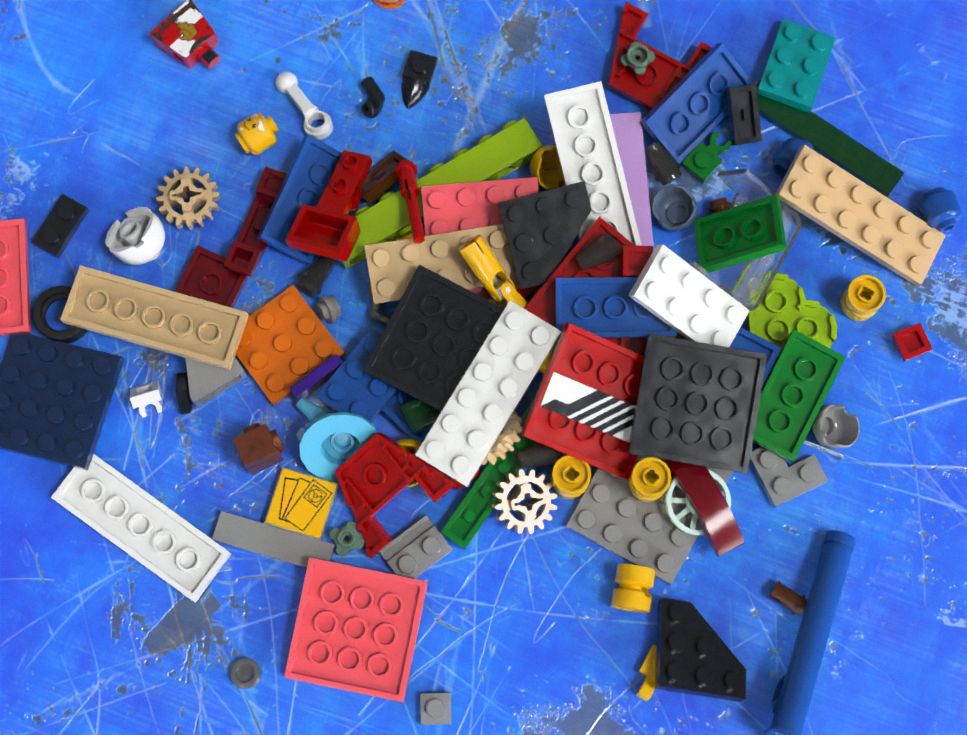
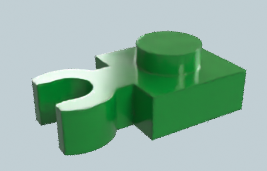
M719 131L712 134L708 147L700 142L681 165L702 184L721 165L723 160L718 155L727 153L732 143L728 141L724 146H718L715 141L720 136Z

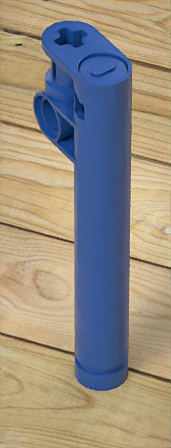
M836 530L828 531L826 534L786 674L779 680L773 695L772 705L774 707L772 713L774 718L771 726L765 730L764 735L802 734L852 557L851 553L856 543V539L850 534Z

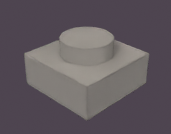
M451 693L420 694L421 725L452 724Z

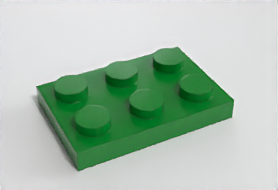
M776 194L694 220L699 269L703 274L787 250L781 204Z

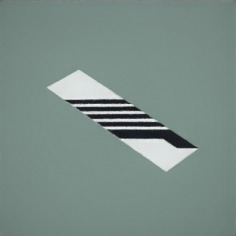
M553 372L541 403L542 407L629 442L635 410L634 405Z

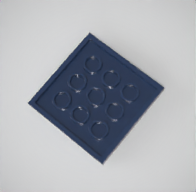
M11 334L0 366V449L88 471L125 359L118 355L30 334Z

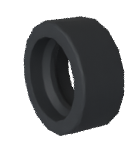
M63 285L51 287L43 292L35 302L33 309L34 323L38 330L48 339L63 343H73L82 338L88 331L75 326L67 331H56L46 321V312L50 305L59 299H68L72 287Z

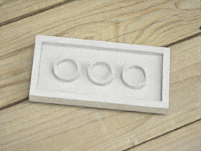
M663 244L655 247L628 295L687 340L730 347L750 311Z

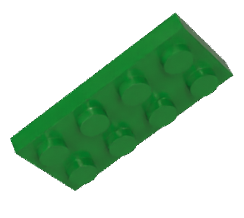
M793 329L761 390L753 442L790 462H794L846 357Z

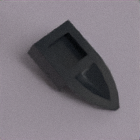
M410 50L403 71L401 86L403 102L407 109L414 107L426 95L432 82L438 57Z

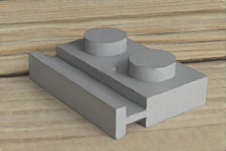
M426 515L381 549L379 553L396 575L416 579L452 552L453 549Z

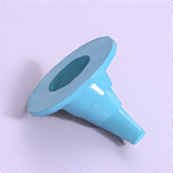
M300 398L295 405L311 422L304 430L299 442L302 462L307 470L317 477L337 482L338 478L335 470L378 431L371 422L360 415L347 412L330 413L303 398Z

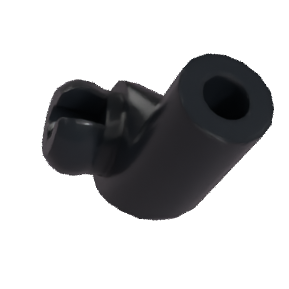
M370 76L360 83L368 95L365 105L361 106V111L364 116L375 118L381 113L385 96L374 78Z

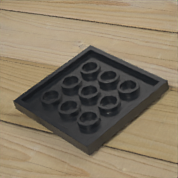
M419 264L363 370L442 412L504 311V308Z
M647 334L627 453L748 474L767 354Z

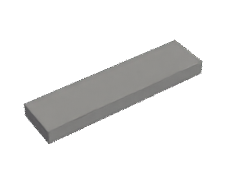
M224 511L220 512L212 536L214 541L303 568H307L309 557L331 561L336 547L331 543Z

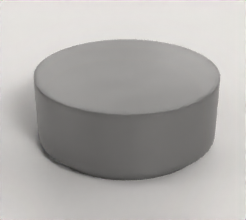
M249 658L237 660L230 670L232 682L242 689L255 687L262 675L259 664Z

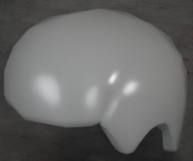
M839 404L822 406L812 425L816 439L827 448H849L857 442L860 433L858 417L849 414L845 410V406Z

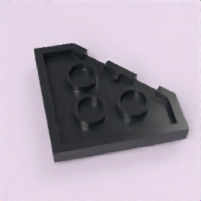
M585 181L498 203L520 290L544 284L566 255L592 210Z
M661 598L658 601L655 689L738 702L744 701L746 699V668L691 602Z

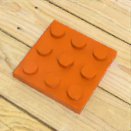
M294 285L248 317L236 352L238 359L273 406H276L292 394L290 387L334 354H338L340 358L345 356L344 351Z

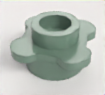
M633 42L627 54L621 57L622 65L631 67L637 75L644 74L647 65L655 60L654 52L649 51L645 45L639 42ZM639 56L641 59L637 61L635 57Z
M348 522L345 527L340 529L333 528L330 532V538L335 541L337 545L336 552L340 556H346L348 552L355 549L360 550L364 546V540L359 537L355 522ZM346 536L350 537L348 542L344 540Z

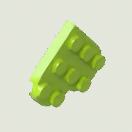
M771 273L763 275L752 285L748 292L746 308L750 310L747 315L749 332L773 343L782 350L790 332L794 329L831 348L837 337L838 326L833 313L830 314L827 308L821 306L820 302L806 300L803 288L799 287L794 280L788 278L787 274Z

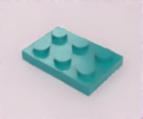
M783 18L762 74L757 94L810 113L836 37Z

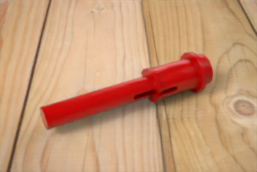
M402 160L397 163L394 173L399 178L401 196L406 200L413 241L419 244L425 241L417 200L419 188L416 174L418 170L412 161Z

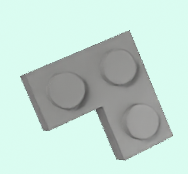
M764 447L751 452L750 463L773 508L828 482L815 455L788 467L784 458Z

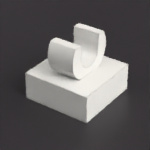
M158 380L130 389L129 398L133 409L139 407V413L143 418L147 417L145 407L148 404L155 405L158 413L162 412V389Z

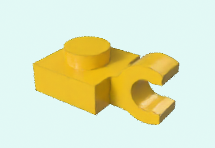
M654 644L651 646L638 671L646 676L636 696L645 701L650 699L655 689L657 646Z

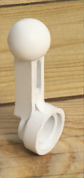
M280 73L275 80L276 88L282 94H287L305 116L304 129L306 134L318 140L327 138L333 130L331 117L327 113L319 111L318 107L309 101L298 87V80L293 73ZM317 119L325 121L320 127L310 126Z

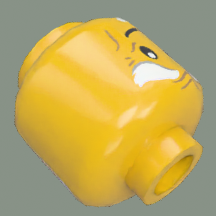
M256 112L237 124L238 132L235 133V136L246 153L251 152L254 155H259L277 143L275 133L279 129L271 116L265 118L260 112Z

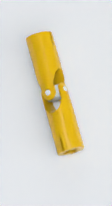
M481 235L472 237L460 246L459 252L493 300L498 303V306L505 309L509 301H512L523 309L528 303L516 291L514 283ZM494 276H499L503 282L493 285Z

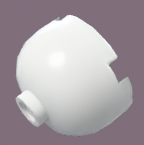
M148 207L131 209L125 213L128 217L121 223L117 219L107 232L105 243L110 252L123 263L141 265L153 261L159 256L166 236L162 222Z

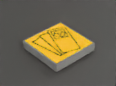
M282 467L264 524L322 541L339 489V483Z

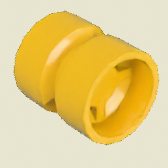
M861 275L855 278L843 292L840 299L844 315L857 322L870 319L885 301V287L879 279L871 275Z
M569 455L563 456L553 467L551 476L552 488L562 498H578L585 493L590 483L591 470L588 463Z
M650 457L639 461L633 468L629 478V488L633 496L644 502H653L661 498L670 486V469L665 462L658 458Z
M618 564L615 582L619 584V587L613 590L611 607L632 612L649 613L652 595L648 593V590L654 587L656 570L639 565Z

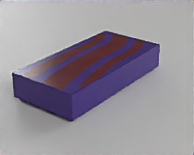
M334 354L290 387V391L296 401L300 398L305 399L331 378L343 363L338 354Z

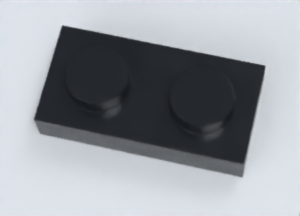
M756 84L725 88L731 145L762 141Z
M62 194L32 240V243L59 259L89 212L88 208Z

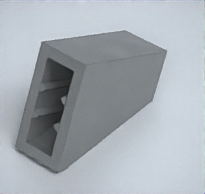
M236 357L234 358L231 370L185 358L190 398L197 408L247 377Z

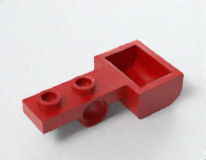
M346 150L343 151L317 206L302 204L286 237L289 248L343 262L348 260L360 235L357 217L348 215L350 210L355 211L359 206L362 195L361 186L372 165L371 156Z

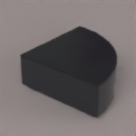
M187 372L177 373L176 396L180 414H188L192 411Z

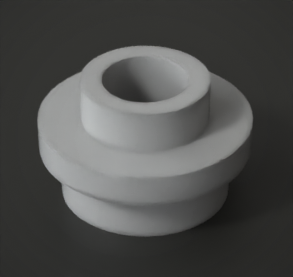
M333 295L319 297V304L316 305V309L320 318L323 321L327 320L330 324L336 322V318L341 317V309L336 298Z

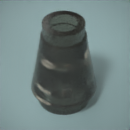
M659 141L644 149L656 182L660 181L662 186H665L682 175L679 169L681 166L661 146Z
M611 232L606 235H603V233L599 235L575 257L583 271L616 260V256L621 254L622 251Z
M320 256L297 275L296 287L303 294L311 298L316 294H320L333 267L336 265L331 258Z
M538 442L516 452V459L521 469L552 466L563 457L562 452Z

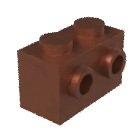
M259 423L252 424L243 429L244 434L232 439L244 466L251 475L284 461L281 452L285 451L284 445L276 430L270 431L266 424L261 426Z

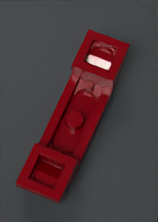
M265 167L255 190L256 197L237 240H234L223 268L252 276L268 246L267 243L257 239L287 173Z
M662 459L669 467L671 477H676L705 528L703 533L717 557L744 544V539L737 522L708 469L705 466Z

